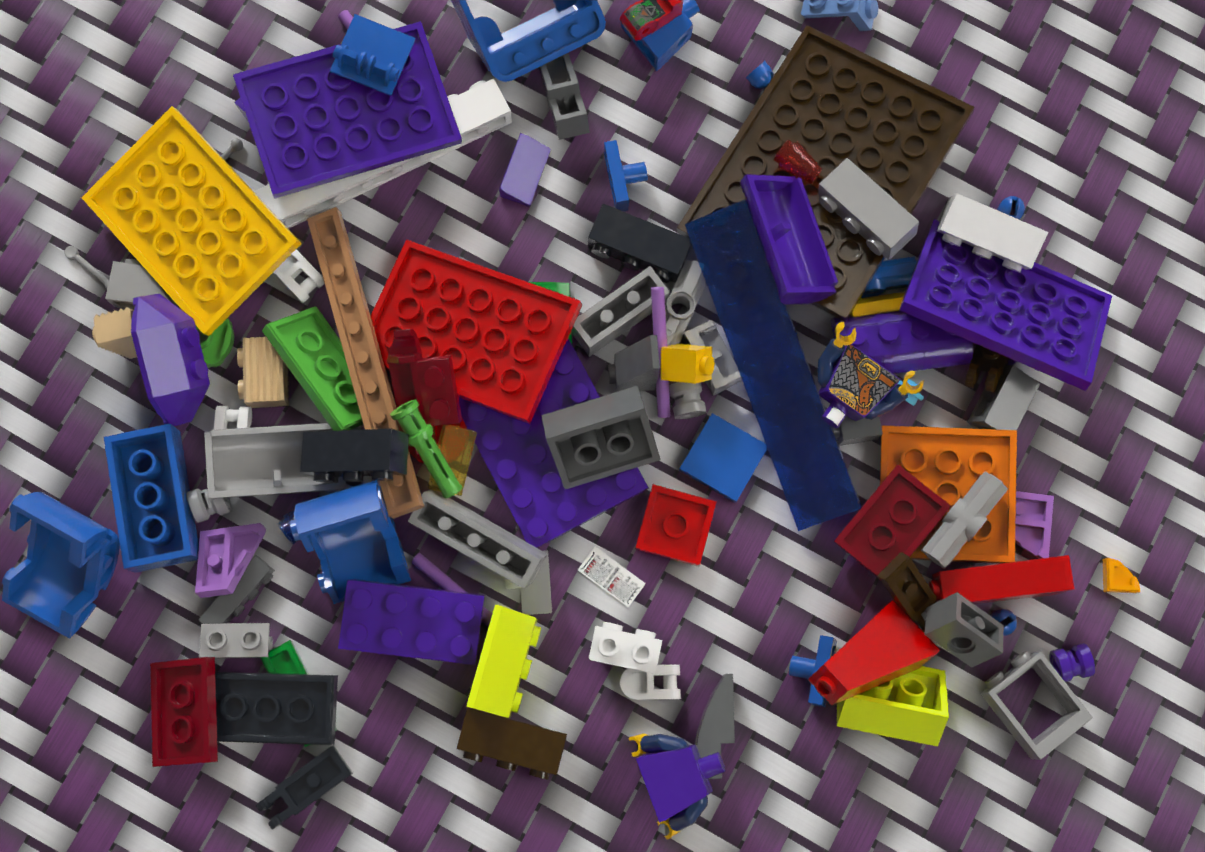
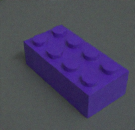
M349 579L346 586L338 649L476 665L485 595Z

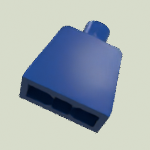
M683 0L681 15L638 41L634 40L622 23L621 28L654 69L658 71L691 38L693 24L690 18L700 10L695 0Z

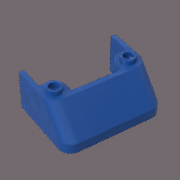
M451 0L469 41L491 75L503 82L512 81L597 39L602 35L606 26L605 17L597 0H553L555 8L501 34L498 25L491 18L480 16L474 19L466 0Z

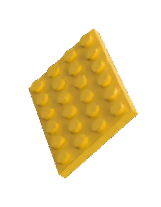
M173 106L82 197L86 204L181 310L192 317L195 325L207 336H210L302 244L191 123Z

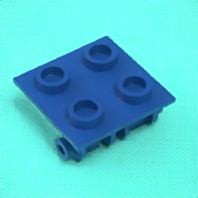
M354 14L341 46L336 45L333 57L335 60L330 72L391 96L416 38Z

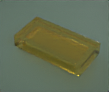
M443 425L438 447L458 482L464 488L477 431L453 425ZM430 475L428 488L440 491L432 475ZM463 488L455 495L462 496Z

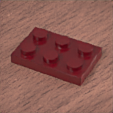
M897 464L834 540V543L879 578L877 575L900 552L911 557L948 512L951 505Z
M215 657L150 663L152 767L218 762Z

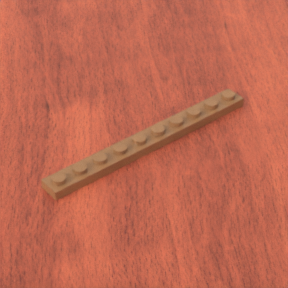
M335 207L309 217L307 221L365 430L392 428L403 432L398 421L393 420L390 416L391 412L396 409V404L341 211ZM408 450L407 475H393V481H379L388 515L393 519L424 508Z

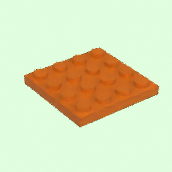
M882 425L880 485L896 465L899 464L949 503L952 508L959 498H964L971 486L985 471L1003 482L1008 490L986 516L988 518L970 542L966 541L952 561L997 564L1015 562L1017 430ZM943 518L911 555V559L931 560L921 550L943 524Z

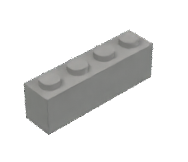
M435 489L423 492L424 508L413 511L408 522L523 589L532 584L548 554L451 498H444L442 493Z

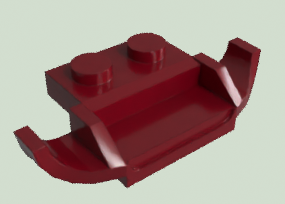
M413 329L393 331L394 339L389 348L387 364L390 369L396 407L398 408L402 404L416 399L419 403L418 410L426 424H431L434 433L432 437L436 442L435 426L458 424L462 421L452 356L422 358L419 339ZM414 447L416 451V459L422 460L416 448Z

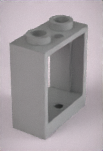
M1025 651L1011 661L1013 668L1003 674L999 671L985 682L987 688L980 694L1030 759L1041 760L1093 717L1041 651L1031 654ZM1031 667L1067 711L1064 716L1033 740L997 695Z

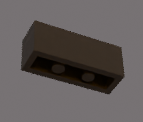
M467 708L456 749L464 751L463 758L482 762L484 756L497 759V767L515 771L517 765L530 768L529 775L549 780L550 774L557 775L567 734Z

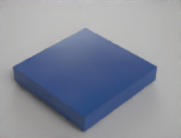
M712 413L679 471L736 503L769 445Z

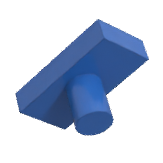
M617 140L604 142L603 154L614 207L621 211H628L629 197L626 184L648 181L645 162L622 166Z
M820 635L816 660L792 656L789 675L805 679L810 678L835 654L836 639ZM811 684L808 703L825 707L827 700Z

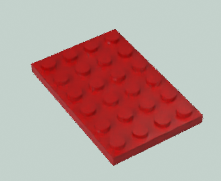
M406 239L370 316L386 370L390 371L387 358L389 348L394 339L393 331L413 329L419 339L422 358L452 356L458 397L530 424L582 308V303L578 299Z

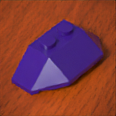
M161 294L133 298L134 311L132 314L131 335L148 400L157 414L163 419L164 425L172 424L173 426L192 422L210 385L208 367L204 361L200 345V335L196 329L195 321Z

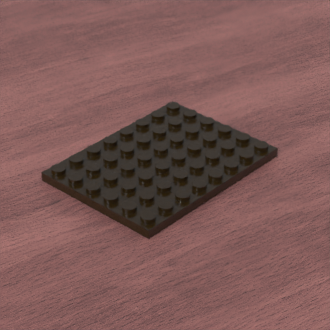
M806 25L677 227V232L775 285L740 182L746 174L795 176L796 179L801 178L838 280V284L834 286L836 293L810 304L846 323L885 257L882 254L879 256L872 252L866 244V239L859 233L853 234L843 224V219L836 212L830 213L821 205L819 201V183L848 158L912 214L971 118L975 107Z

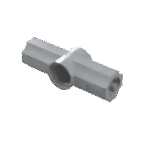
M685 261L675 286L667 298L665 306L667 346L680 344L712 272L705 264L698 261ZM678 303L683 304L688 312L681 315L676 314L671 306Z
M985 471L971 486L964 498H959L943 518V524L921 551L934 563L945 569L959 553L966 541L970 542L988 518L986 516L1006 493L1008 488L994 475Z

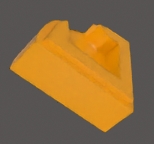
M1111 558L1103 559V592L1140 593L1138 579L1133 576L1123 563Z

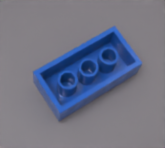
M165 424L103 437L123 568L137 573L198 560L199 543L195 518L187 499V492L190 491L180 430L172 424Z

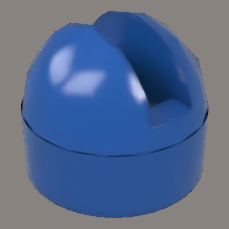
M764 61L746 79L755 88L764 89L772 80L773 71Z
M1009 196L1001 201L997 210L1020 220L1025 212V205L1021 198ZM1012 203L1016 205L1015 215H1010Z
M999 609L990 614L998 622L1003 621L1007 617L1010 618L1011 622L1004 626L1003 636L1010 635L1015 631L1017 619L1010 610Z

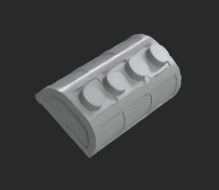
M328 423L220 429L204 432L208 499L345 490L346 481L343 480V477H334V482L324 483L313 481L314 476L300 472L303 432L333 431Z

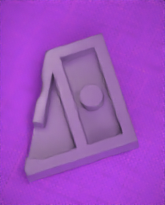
M1016 491L1015 544L1038 559L1049 558L1054 496Z
M261 523L200 531L195 593L200 598L233 594L262 541L266 528Z

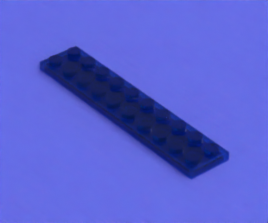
M744 199L686 223L685 227L797 529L800 531L862 508L833 428L821 418L826 411L824 404L818 394V388L787 306L780 302L778 291L767 264L757 230L752 221L747 201Z

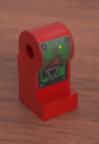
M640 0L630 5L622 13L620 21L634 40L638 41L681 15L683 0Z

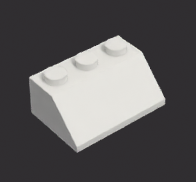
M958 193L948 199L937 229L938 232L944 234L942 240L959 247L962 242L974 247L972 253L989 260L992 255L1004 260L1002 266L1019 273L1022 268L1026 270L1032 269L1048 234L1047 231Z

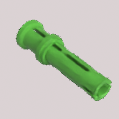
M416 399L408 401L392 411L390 416L393 420L398 421L404 433L409 434L408 444L416 448L442 492V496L449 498L457 494L463 487L458 482L447 460L432 437L434 433L431 424H426L418 410L419 403Z

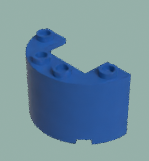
M378 480L295 505V520L290 521L292 535L295 541H302L307 553L315 550L322 568V573L317 575L320 589L323 594L328 593L334 604L345 601L347 580L349 579L402 584L411 581L402 544L395 529V522L388 515Z
M33 492L27 495L20 494L10 505L9 529L16 532L31 520L30 533L27 537V558L16 568H10L2 579V601L70 639L97 606L92 602L98 597L99 591L101 589L106 590L110 583L119 556L120 542L118 535L43 492Z

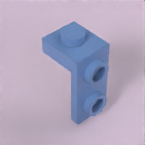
M804 0L801 15L804 18L849 16L859 31H871L874 18L878 15L877 0Z

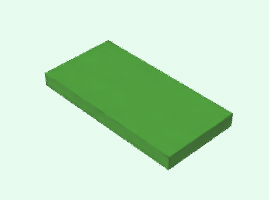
M314 306L266 324L262 332L333 431L352 430L362 425L363 421L341 341L318 308Z

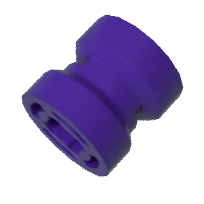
M1085 643L1074 645L1071 650L1065 651L1061 648L1052 650L1049 653L1050 664L1065 682L1071 681L1075 676L1086 678L1095 674L1094 659L1089 647Z

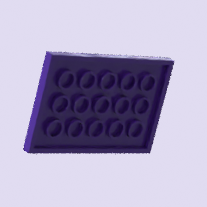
M421 21L394 29L412 36L416 40L391 96L330 72L335 60L333 52L336 45L233 74L274 199L462 143V137Z
M934 219L929 227L899 310L1086 391L1092 383L1112 295L1035 262L1032 269L1026 270L1022 268L1020 273L1002 266L1003 259L992 255L989 260L972 253L974 247L962 242L959 247L942 240L944 234L937 231L940 221Z
M569 338L530 424L459 397L462 418L526 542L536 548H540L649 489L637 467L565 490L546 440L541 415L600 397Z

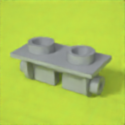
M270 623L201 624L199 658L268 657L269 650L273 648V638L269 636Z

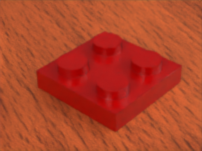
M652 484L635 549L699 567L717 501Z

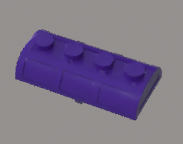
M746 174L742 178L740 186L745 195L752 221L772 273L780 302L788 305L809 304L828 298L836 293L834 286L838 284V280L802 179H796L795 176Z
M900 310L861 317L849 316L846 323L844 322V329L840 332L842 336H849L855 328L856 340L852 345L892 374L970 364L973 358V342ZM833 317L830 322L833 337L836 339V325L844 321Z

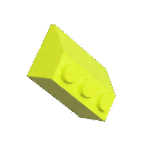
M495 604L466 707L510 718L512 712L518 713L523 693L517 692L521 679L527 680L532 660L527 659L530 646H537L541 627L536 626L537 619L535 617Z
M925 666L837 703L838 727L937 747L949 718L945 670Z

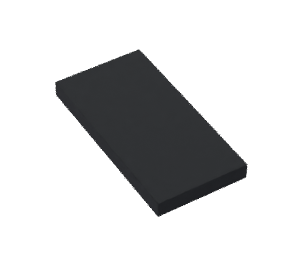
M215 672L217 742L335 745L338 675Z

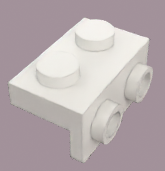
M603 622L602 627L595 626L589 654L591 661L652 674L656 672L662 640L655 639L656 633L636 629L635 634L622 632L623 626Z

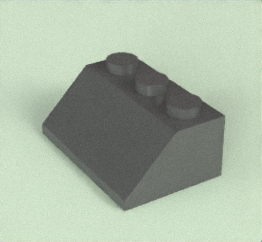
M638 386L541 415L546 440L565 490L661 460Z

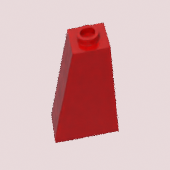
M1069 555L939 571L933 574V580L929 581V587L937 597V602L958 592L973 604L1051 596L1075 589Z
M892 600L808 680L821 696L831 705H834L921 668L940 649Z

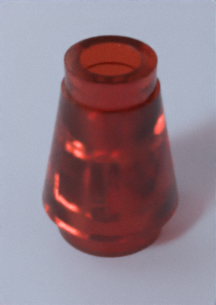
M790 139L784 143L773 159L779 164L778 168L810 184H813L823 170L798 141L794 143Z

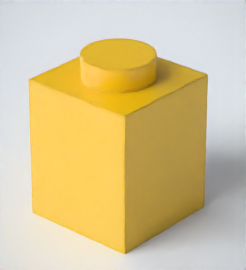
M687 344L661 347V380L693 384L712 380L715 366L714 358L712 357V347Z

